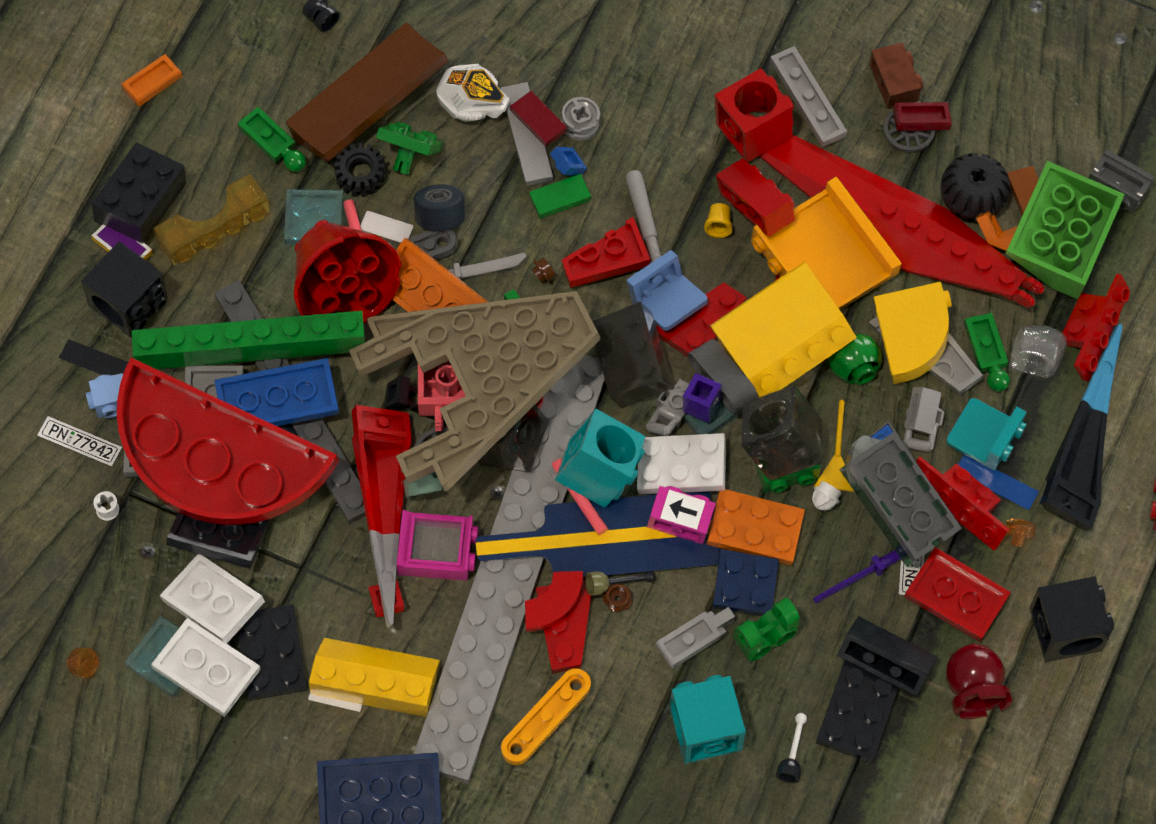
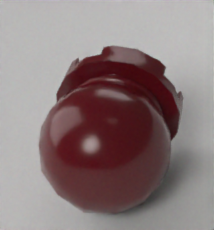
M972 643L958 648L951 654L946 666V681L952 693L956 695L951 702L954 715L959 713L961 719L988 717L986 711L999 707L1002 712L1013 703L1010 689L1002 685L1005 679L1004 665L999 655L988 646Z

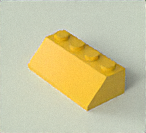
M324 638L315 655L309 679L311 695L427 717L440 660Z

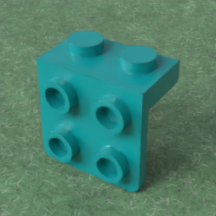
M972 398L949 433L946 443L953 449L995 471L1001 460L1006 462L1014 448L1011 445L1014 438L1020 439L1027 426L1023 422L1026 411L1016 406L1012 415L1008 416L982 401Z

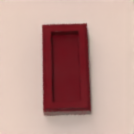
M529 91L510 105V111L545 147L567 132V127L532 91Z
M895 102L893 105L897 131L951 129L952 121L948 102Z

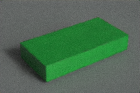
M581 174L529 192V197L539 219L591 201V195Z

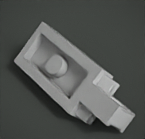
M729 607L716 615L712 611L708 613L703 612L658 640L656 647L671 669L720 640L726 634L725 628L735 622V615Z

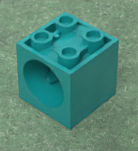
M595 408L570 437L555 481L605 508L612 499L618 500L626 484L630 486L635 480L638 473L635 467L645 452V449L642 448L645 436Z
M714 675L706 678L705 682L693 684L691 681L683 682L672 689L669 709L684 764L742 751L746 731L731 676L722 677V675Z

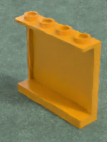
M837 177L827 182L825 190L794 208L795 221L773 235L767 237L758 225L753 227L751 243L758 253H763L766 257L768 267L774 275L778 274L781 278L801 263L806 262L839 310L898 275L902 264Z

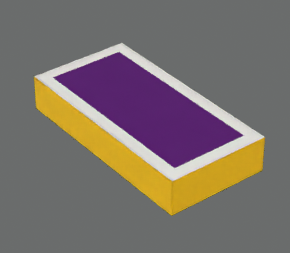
M102 225L91 235L92 240L107 252L120 241L144 260H147L153 254L152 249L145 243L141 244L105 225Z

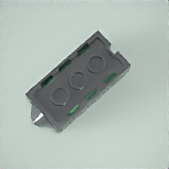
M895 431L883 440L864 435L851 445L850 462L839 470L905 566L913 563L962 529Z

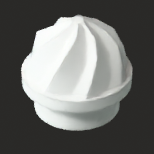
M822 481L819 487H814L812 501L819 510H831L839 504L838 498L842 493L835 487Z

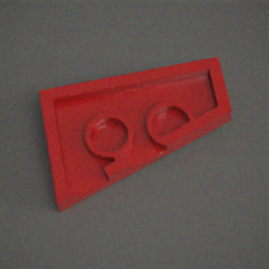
M634 217L625 221V225L616 231L612 229L605 233L604 238L596 243H588L562 259V268L570 288L642 269L651 264L649 254Z
M723 282L705 294L708 298V303L668 331L662 330L658 325L652 328V334L687 356L689 352L710 339L716 341L718 338L710 325L747 301V297Z
M583 579L581 592L574 607L556 624L543 629L552 674L571 669H581L591 596L586 590L585 579ZM550 585L536 587L537 597L545 593Z

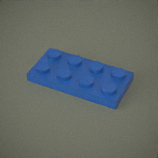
M328 358L214 380L218 399L275 426L339 414Z

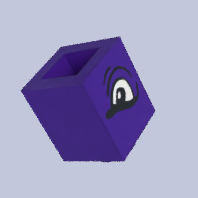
M695 373L683 395V412L709 423L722 400V384Z

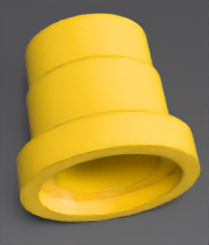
M716 203L710 207L708 219L704 225V230L709 236L724 238L732 233L731 209L728 205Z

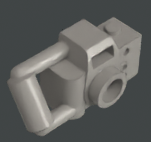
M679 379L673 390L664 389L657 399V409L646 424V429L649 433L669 436L673 429H679L687 416V413L683 412V395L689 383ZM657 420H660L661 422L667 425L657 423Z
M913 387L910 405L906 410L907 419L904 423L906 430L903 442L908 449L927 453L934 449L937 429L939 425H942L944 411L938 408L941 392L925 387ZM912 431L929 434L928 441L912 438Z

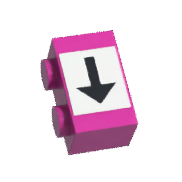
M659 486L647 527L703 545L716 503L711 502L702 495L692 496L682 493L679 488L673 486Z

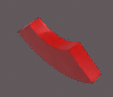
M583 571L553 572L552 583L546 592L535 599L525 600L526 632L542 630L556 624L574 607L581 592Z

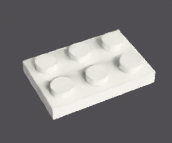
M725 433L645 437L642 445L645 452L638 463L637 491L639 494H657L659 486H673L679 488L682 492L725 491Z
M200 554L188 564L160 595L164 603L226 644L265 602L262 595Z
M188 618L151 664L152 669L224 717L260 671L258 664Z

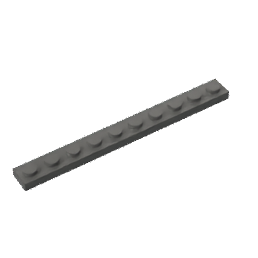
M240 280L214 292L215 298L229 322L262 319ZM286 358L253 361L258 371L290 365ZM322 418L291 423V427L299 437L337 454L339 462L324 483L347 522L351 524L365 517L360 482Z

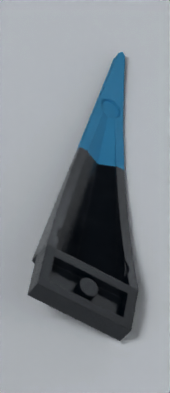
M1122 324L1115 326L1097 369L1089 382L1045 478L1047 483L1040 501L1041 505L1085 531L1092 529L1101 503V478L1106 422Z

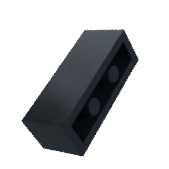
M860 616L857 617L847 632L837 655L915 696L919 695L938 656Z

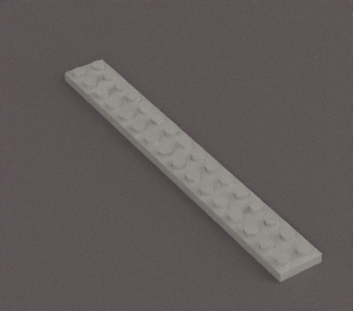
M584 355L543 396L541 409L538 413L531 416L490 535L536 531L545 522L544 507L548 504L564 503L568 489L566 486L555 481L557 473L551 464L557 459L562 460L570 437L597 407L610 368L609 361ZM532 556L480 562L414 754L438 752L441 776L469 783L525 618V600L532 598L545 559L543 557Z

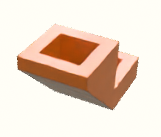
M989 211L979 214L976 219L987 243L1007 251L1018 226L1002 231L995 215H992Z

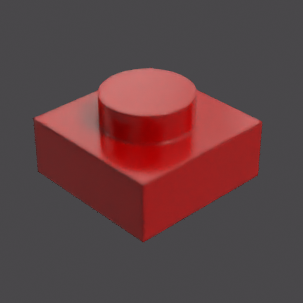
M396 580L394 613L404 611V603L398 581ZM379 585L370 586L369 595L375 617L384 616Z

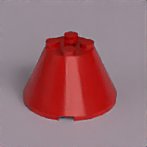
M321 220L305 233L295 245L297 255L294 301L301 316L362 311L365 324L367 323V318L377 316L387 307L398 290L401 281L399 279L400 267H402L401 261L393 246L382 237Z

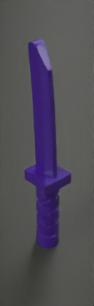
M902 546L880 558L875 555L871 558V566L814 597L813 600L817 604L873 572L880 576L886 567L908 555Z

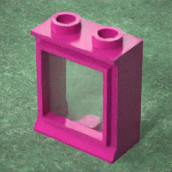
M403 510L396 564L397 574L468 581L469 571H474L476 556V554L471 553V544H476L475 540L478 537V526H473V516L462 517L413 513Z

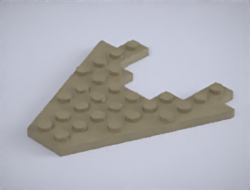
M574 291L369 317L366 320L375 338L350 349L349 352L361 377L411 353H414L423 373L447 361L450 362L465 393V397L440 408L449 431L396 456L409 484L436 472L444 491H447L497 441L504 437L601 338L578 292Z

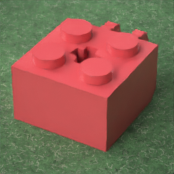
M449 361L424 373L418 364L419 416H435V431H442L443 418L440 408L465 397V393Z

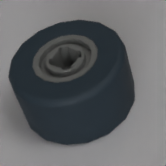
M436 184L420 189L414 196L415 221L418 226L430 231H445L459 226L465 219L464 195L462 191L455 186L447 184Z

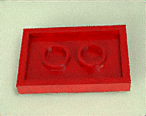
M935 547L905 592L904 597L978 642H981L1008 600L1011 592Z

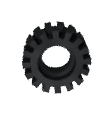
M358 143L359 148H355L354 144H350L349 151L344 148L341 151V155L338 154L336 156L334 168L338 186L340 189L343 187V191L346 194L351 191L353 197H357V192H361V197H366V191H369L372 195L375 193V187L379 190L382 187L381 182L385 180L384 158L382 155L380 156V151L377 148L373 151V147L370 144L366 148H364L363 143ZM358 163L367 164L371 168L370 173L363 177L352 176L349 170L351 166Z

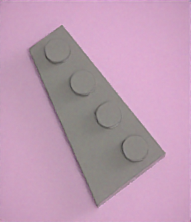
M875 317L869 321V326L881 335L878 318ZM949 334L944 353L929 372L961 395L981 381L983 375Z

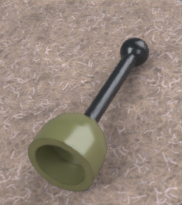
M646 571L642 575L609 579L603 572H588L585 576V586L590 596L600 595L608 589L610 584L642 580L652 582L655 579V574L652 571Z

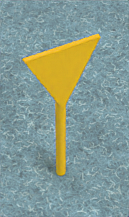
M840 400L835 455L814 487H819L820 483L824 481L839 491L857 492L841 457L845 402Z

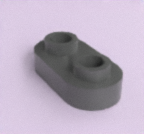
M451 229L445 231L429 230L408 238L435 260L452 254L456 248V235ZM445 242L447 245L441 247L438 243Z

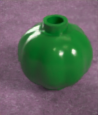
M859 333L855 334L856 339L829 357V365L834 375L848 384L856 383L857 385H863L870 382L876 377V372L882 363V351L879 345L870 336Z

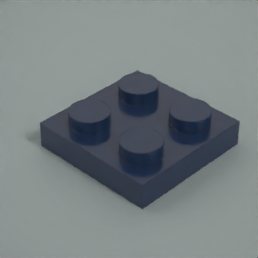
M721 549L712 608L724 610L729 607L733 612L763 616L772 609L779 559Z

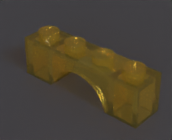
M251 174L226 187V204L215 217L205 221H191L177 214L154 227L156 241L173 266L190 260L195 253L204 248L213 247L225 236L238 233L248 223L261 220L270 211L268 198Z

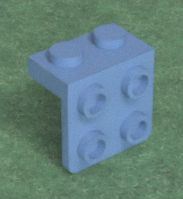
M672 250L626 280L632 303L664 331L672 329L708 303L707 296L682 275L678 256Z

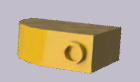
M941 282L874 296L875 310L893 385L913 380L925 374L941 358L948 342L949 314L947 308L952 307L949 291H943Z

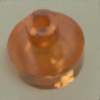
M1007 519L1006 526L1010 529L1008 534L1013 535L1012 545L1023 546L1024 538L1034 537L1036 524L1023 519Z
M77 647L70 653L66 664L73 676L88 678L97 670L98 657L91 648Z

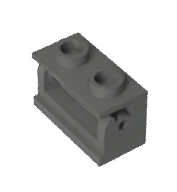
M1106 149L1088 178L1125 194L1119 209L1127 210L1134 214L1150 190L1155 176Z

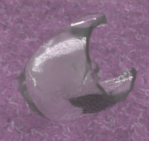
M1030 325L1020 327L1012 347L1010 368L1044 378L1054 376L1066 350V336L1050 326Z

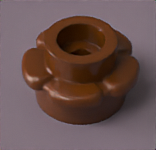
M544 257L537 262L534 260L533 262L536 266L532 268V271L541 283L545 280L551 283L550 280L556 276L551 266Z
M622 584L611 585L603 595V602L613 612H620L622 609L626 610L632 603L630 599L631 592ZM616 596L620 597L619 601L615 600Z

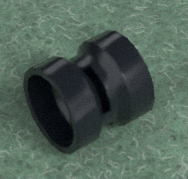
M308 0L302 10V14L307 19L313 20L315 27L321 32L329 31L337 24L340 18V12L333 6H329L327 0Z

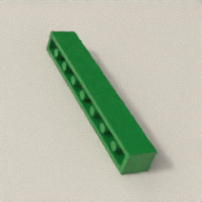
M362 311L132 330L133 358L154 369L350 353V349L365 343Z

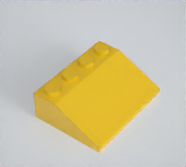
M806 262L801 263L710 325L728 356L753 384L757 391L758 399L762 402L857 338L839 308Z

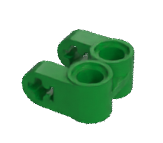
M785 597L772 605V609L761 616L758 621L751 622L747 620L737 626L733 639L748 661L754 662L765 656L773 647L785 644L797 634L800 620L799 614L793 603Z

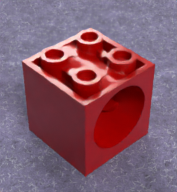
M762 68L715 94L716 125L745 161L753 160L792 137V125L794 124L792 118L793 103L786 94L783 95L779 91L775 79L771 75L767 76ZM750 112H764L767 115L761 117H750L746 116L745 114Z

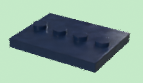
M438 752L317 761L320 824H443Z

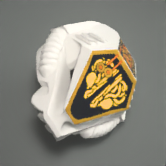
M479 64L458 65L447 69L436 89L440 105L454 119L465 122L477 121L485 118L486 115L491 118H497L502 112H505L510 102V99L497 86L498 81L495 76L484 67L479 66Z

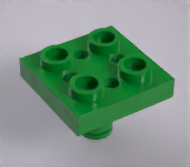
M396 121L395 124L389 123L387 126L379 127L376 136L377 139L400 146L392 168L397 172L400 170V173L409 174L415 151L427 156L441 152L444 141L438 140L437 134L422 130L421 133L411 130V125Z

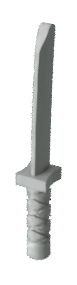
M521 253L460 267L459 263H454V269L448 270L462 281V278L519 266L526 260V254Z

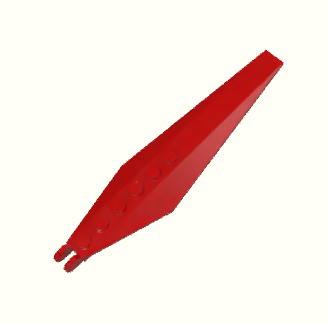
M749 113L745 114L746 116L755 117ZM793 134L791 138L758 156L809 198L825 190L827 182L837 177L902 263L900 271L1001 295L1010 301L1014 300L1028 308L1034 305L1035 300L1031 295L1019 289L1023 287L1036 295L1042 294L1045 290L1039 281H1036L1033 277H1027L1023 271L988 244L987 241L947 208Z

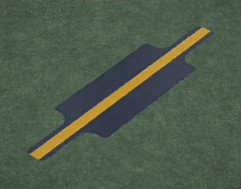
M709 491L682 492L692 496L702 495L707 497L711 501V495ZM657 495L618 498V500L612 499L605 508L590 501L608 528L601 535L596 533L576 502L546 505L544 507L545 522L536 531L479 536L475 540L477 557L480 561L540 556L550 562L552 572L583 571V577L588 572L594 571L603 572L605 575L718 565L720 548L706 545L713 514L703 545L648 528L647 525Z

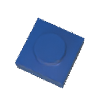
M556 147L550 153L555 161L556 168L564 175H582L587 169L573 147Z

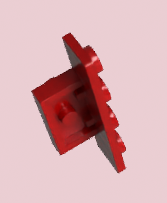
M1116 274L1106 296L1081 293L1061 334L1060 340L1063 345L1081 348L1074 367L1083 381H1089L1092 373L1097 369L1098 360L1103 349L1108 345L1109 336L1119 321L1121 310L1129 300L1130 289L1121 274Z
M920 456L916 463L954 518L992 550H996L1010 531L1007 526L990 513L998 506L1001 499L958 464H955L944 474H941Z

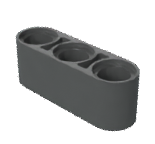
M710 339L687 354L688 360L697 374L722 384L721 402L730 413L734 414L758 399V394L753 384L714 339Z

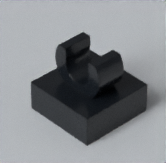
M400 375L387 383L384 409L398 411L401 408L411 410L416 407L417 403L411 402L408 399V395L413 397L418 393L416 387L410 386L411 378Z

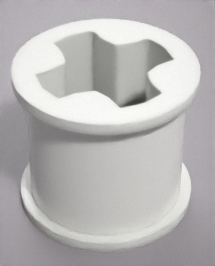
M108 491L96 495L94 507L98 517L105 521L116 518L119 514L116 496ZM107 502L108 505H111V508L106 510L102 504Z

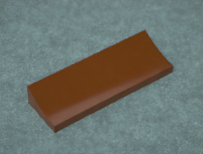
M406 22L286 121L294 141L323 160L330 161L448 62L447 56Z

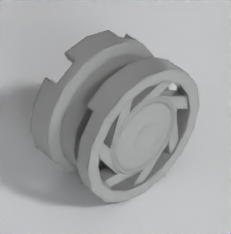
M576 97L566 102L561 116V122L567 127L566 136L573 140L581 141L595 135L599 127L600 110L594 101L585 97Z

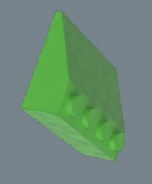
M1047 161L1005 254L1052 289L1078 299L1086 285L1125 194Z

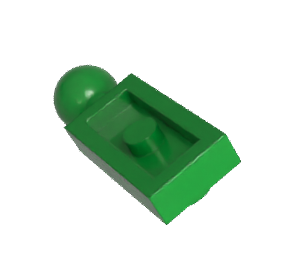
M259 107L255 108L238 122V129L274 163L284 158V166L287 170L299 172L304 168L306 164L304 154L298 150H292L296 147L295 141Z
M988 313L965 318L963 324L978 370L981 373L990 372L987 377V384L991 390L995 392L1004 391L1009 386L1010 378L1001 369L1006 368L1009 362L993 314Z

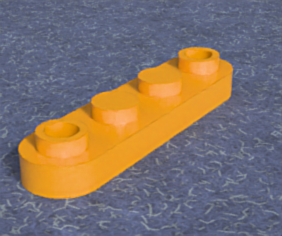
M581 669L568 670L504 738L501 744V753L507 763L511 765L525 763L587 697L591 688V680L585 671ZM573 683H578L581 685V688L573 690L570 686ZM519 747L522 752L515 755L511 752V749Z

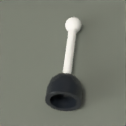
M798 713L795 717L797 726L790 756L782 760L777 768V779L786 783H798L800 780L801 766L795 760L802 726L807 722V716L804 713Z

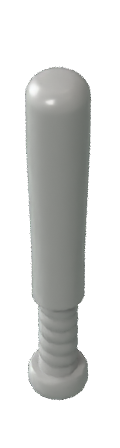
M632 170L627 173L626 182L652 263L661 257L657 243L658 235L643 176L640 171Z

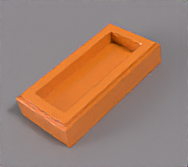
M164 54L124 81L121 86L139 107L182 78V72Z

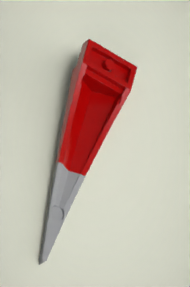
M355 405L352 409L354 436L351 439L385 622L389 629L394 621L396 564L404 495L403 481L406 479L405 475L401 473L400 464L396 456L410 449V418L407 412Z

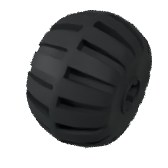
M969 153L968 155L964 154L957 157L945 169L940 182L941 194L945 205L956 216L960 214V218L965 220L972 218V221H977V216L987 211L995 215L1004 207L1010 194V181L1005 168L995 158L991 160L990 156L986 154L978 156V153Z

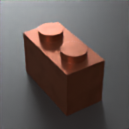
M903 42L872 50L869 65L887 110L892 109L895 102H917L920 91L923 89V82L920 74L915 73L912 54L910 51L906 52Z

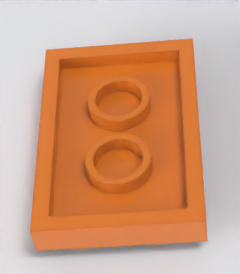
M726 489L725 491H719L706 545L735 552L779 559L778 563L792 566L805 509Z

